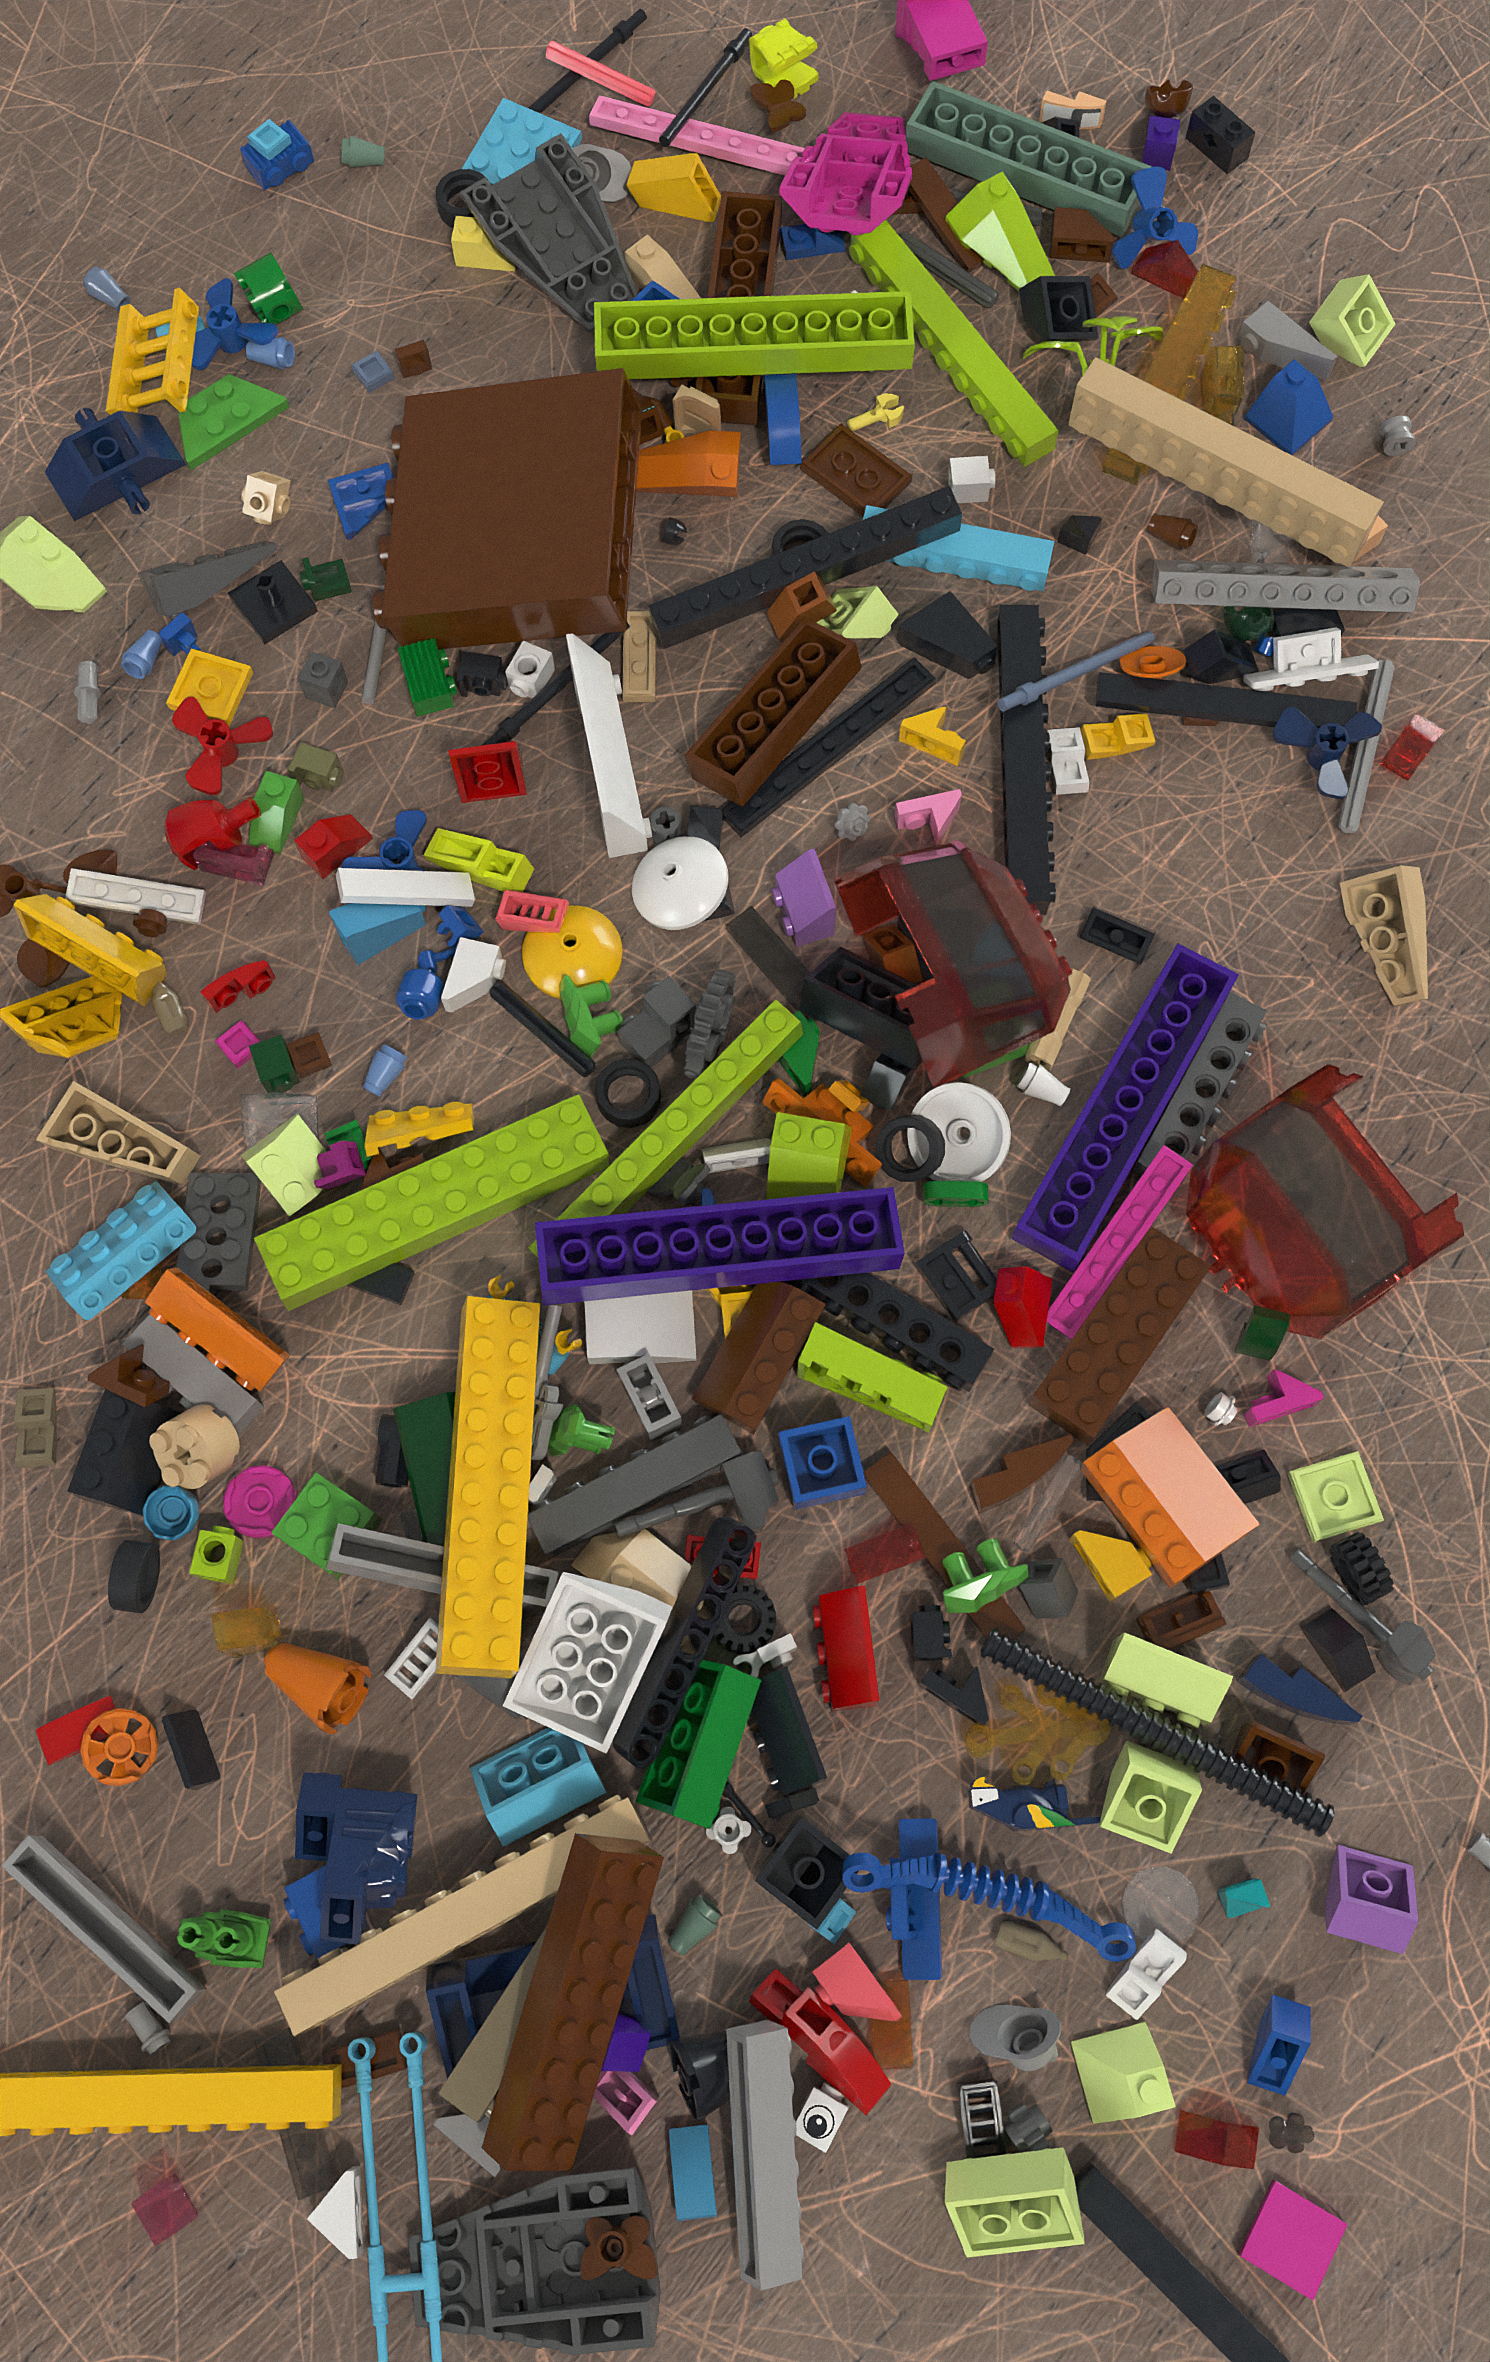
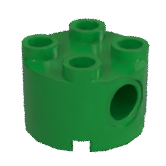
M271 252L234 273L242 289L249 288L244 292L254 310L258 313L257 315L262 323H272L277 326L304 310Z

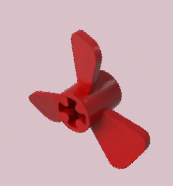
M191 696L182 701L172 717V722L177 730L197 738L202 746L203 752L187 771L185 777L191 788L209 795H218L222 791V767H227L237 760L239 755L237 744L266 742L273 737V729L269 718L258 717L230 730L229 726L220 719L209 720L197 699Z

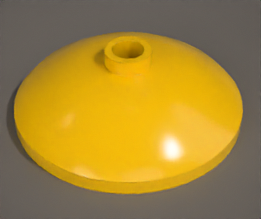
M577 905L568 906L560 933L527 932L522 945L523 965L531 982L543 993L562 1000L560 996V982L564 975H568L573 984L579 988L601 980H605L609 986L620 970L623 957L621 938L613 923L602 913L592 908ZM557 909L551 910L548 921L553 922ZM568 940L576 941V944L572 947L565 945Z

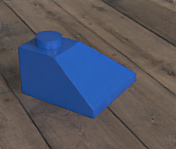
M1294 359L1272 378L1245 415L1244 420L1279 449L1293 455L1332 421L1333 415L1318 378Z

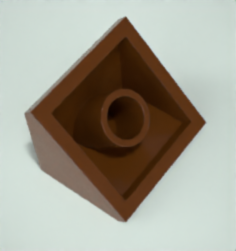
M1254 1721L1241 1726L1232 1750L1235 1753L1236 1759L1239 1760L1242 1757L1246 1759L1247 1765L1251 1763L1256 1764L1257 1770H1267L1268 1776H1278L1281 1783L1288 1781L1291 1788L1296 1786L1301 1788L1302 1794L1306 1791L1325 1759L1324 1753Z

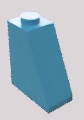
M349 903L328 912L340 940L357 965L426 925L422 914L426 911L425 905Z

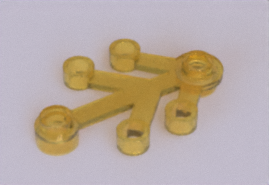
M1007 1685L1001 1691L1000 1704L1006 1710L1015 1711L1032 1725L991 1730L986 1725H973L966 1732L964 1744L971 1756L985 1758L992 1753L994 1746L1036 1742L1025 1758L1015 1762L1012 1770L1014 1780L1019 1784L1026 1785L1034 1780L1036 1769L1058 1739L1074 1737L1064 1754L1054 1756L1050 1764L1052 1776L1058 1780H1066L1071 1776L1075 1762L1088 1745L1097 1746L1107 1740L1111 1726L1108 1725V1720L1103 1719V1721L1098 1720L1097 1714L1088 1715L1086 1713L1087 1709L1079 1710L1072 1702L1070 1704L1066 1703V1698L1063 1696L1060 1698L1055 1696L1051 1699L1045 1698L1041 1693L1044 1686L1039 1685L1036 1694L1039 1703L1044 1706H1053L1070 1720L1056 1723L1026 1701L1019 1687ZM1007 1693H1014L1018 1697V1701L1009 1703L1005 1700L1004 1696ZM1093 1720L1097 1722L1099 1729L1091 1731L1086 1727L1085 1723ZM978 1733L984 1734L987 1737V1742L984 1744L976 1743L973 1739L974 1735ZM1060 1761L1065 1762L1069 1770L1061 1773L1056 1770L1055 1764ZM1020 1766H1026L1030 1769L1031 1775L1022 1777L1018 1774L1017 1769Z

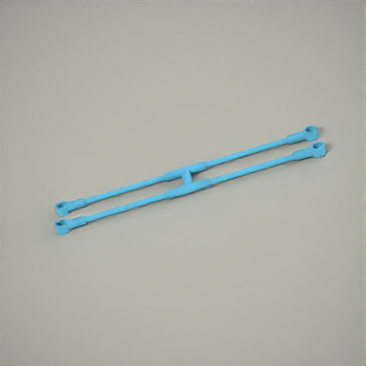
M414 2031L405 2034L401 2038L399 2045L400 2051L407 2061L408 2086L412 2088L423 2241L420 2242L422 2272L386 2275L384 2246L380 2244L370 2091H372L370 2059L373 2058L376 2047L371 2038L361 2037L350 2043L348 2056L355 2063L357 2093H360L370 2246L367 2247L372 2324L376 2326L378 2362H388L386 2324L389 2323L387 2293L424 2290L426 2321L429 2322L432 2362H442L439 2320L442 2319L437 2245L436 2240L433 2239L422 2099V2086H424L422 2053L427 2048V2039L420 2031ZM411 2037L416 2039L418 2043V2048L415 2052L409 2047ZM359 2043H362L366 2048L364 2057L358 2053Z

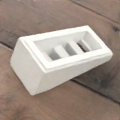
M438 1615L432 1616L427 1620L384 1675L410 1699H414L435 1674L436 1657L433 1658L421 1647V1644L423 1642L426 1643L437 1653L438 1640L431 1633L434 1631L438 1635ZM413 1654L428 1666L425 1671L410 1658ZM403 1666L419 1678L416 1683L400 1671Z

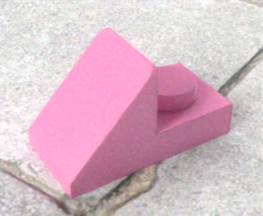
M957 789L896 803L894 820L897 830L903 828L910 830L918 829L929 823L935 844L937 845L959 811L962 797L961 790Z

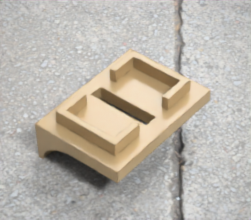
M681 385L673 398L675 430H679L683 434H699L709 430L721 431L720 404L718 400L693 387L688 388Z

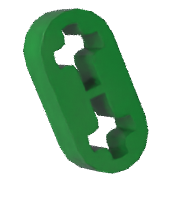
M930 1181L922 1185V1202L925 1205L935 1207H981L989 1203V1186L986 1183L976 1181Z

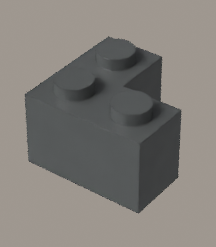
M667 976L661 982L659 980L653 982L645 990L642 997L644 1010L637 1016L631 1015L625 1019L618 1031L620 1044L634 1059L649 1065L651 1068L689 1038L691 1026L694 1025L693 1018L696 1004L670 976Z

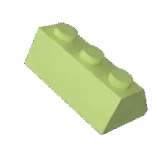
M1124 1632L1112 1642L1099 1683L1105 1684L1108 1691L1111 1689L1116 1690V1695L1119 1697L1122 1694L1127 1697L1131 1695L1141 1699V1706L1148 1707L1150 1711L1163 1714L1164 1709L1178 1715V1722L1198 1728L1199 1724L1207 1725L1212 1722L1232 1682L1233 1676Z
M1063 2147L947 2162L945 2205L967 2258L1084 2244V2233L1074 2175Z

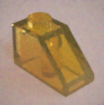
M264 1607L211 1614L217 1650L222 1654L236 1659L278 1646L276 1637L281 1636L279 1619L276 1614L272 1615L271 1611Z

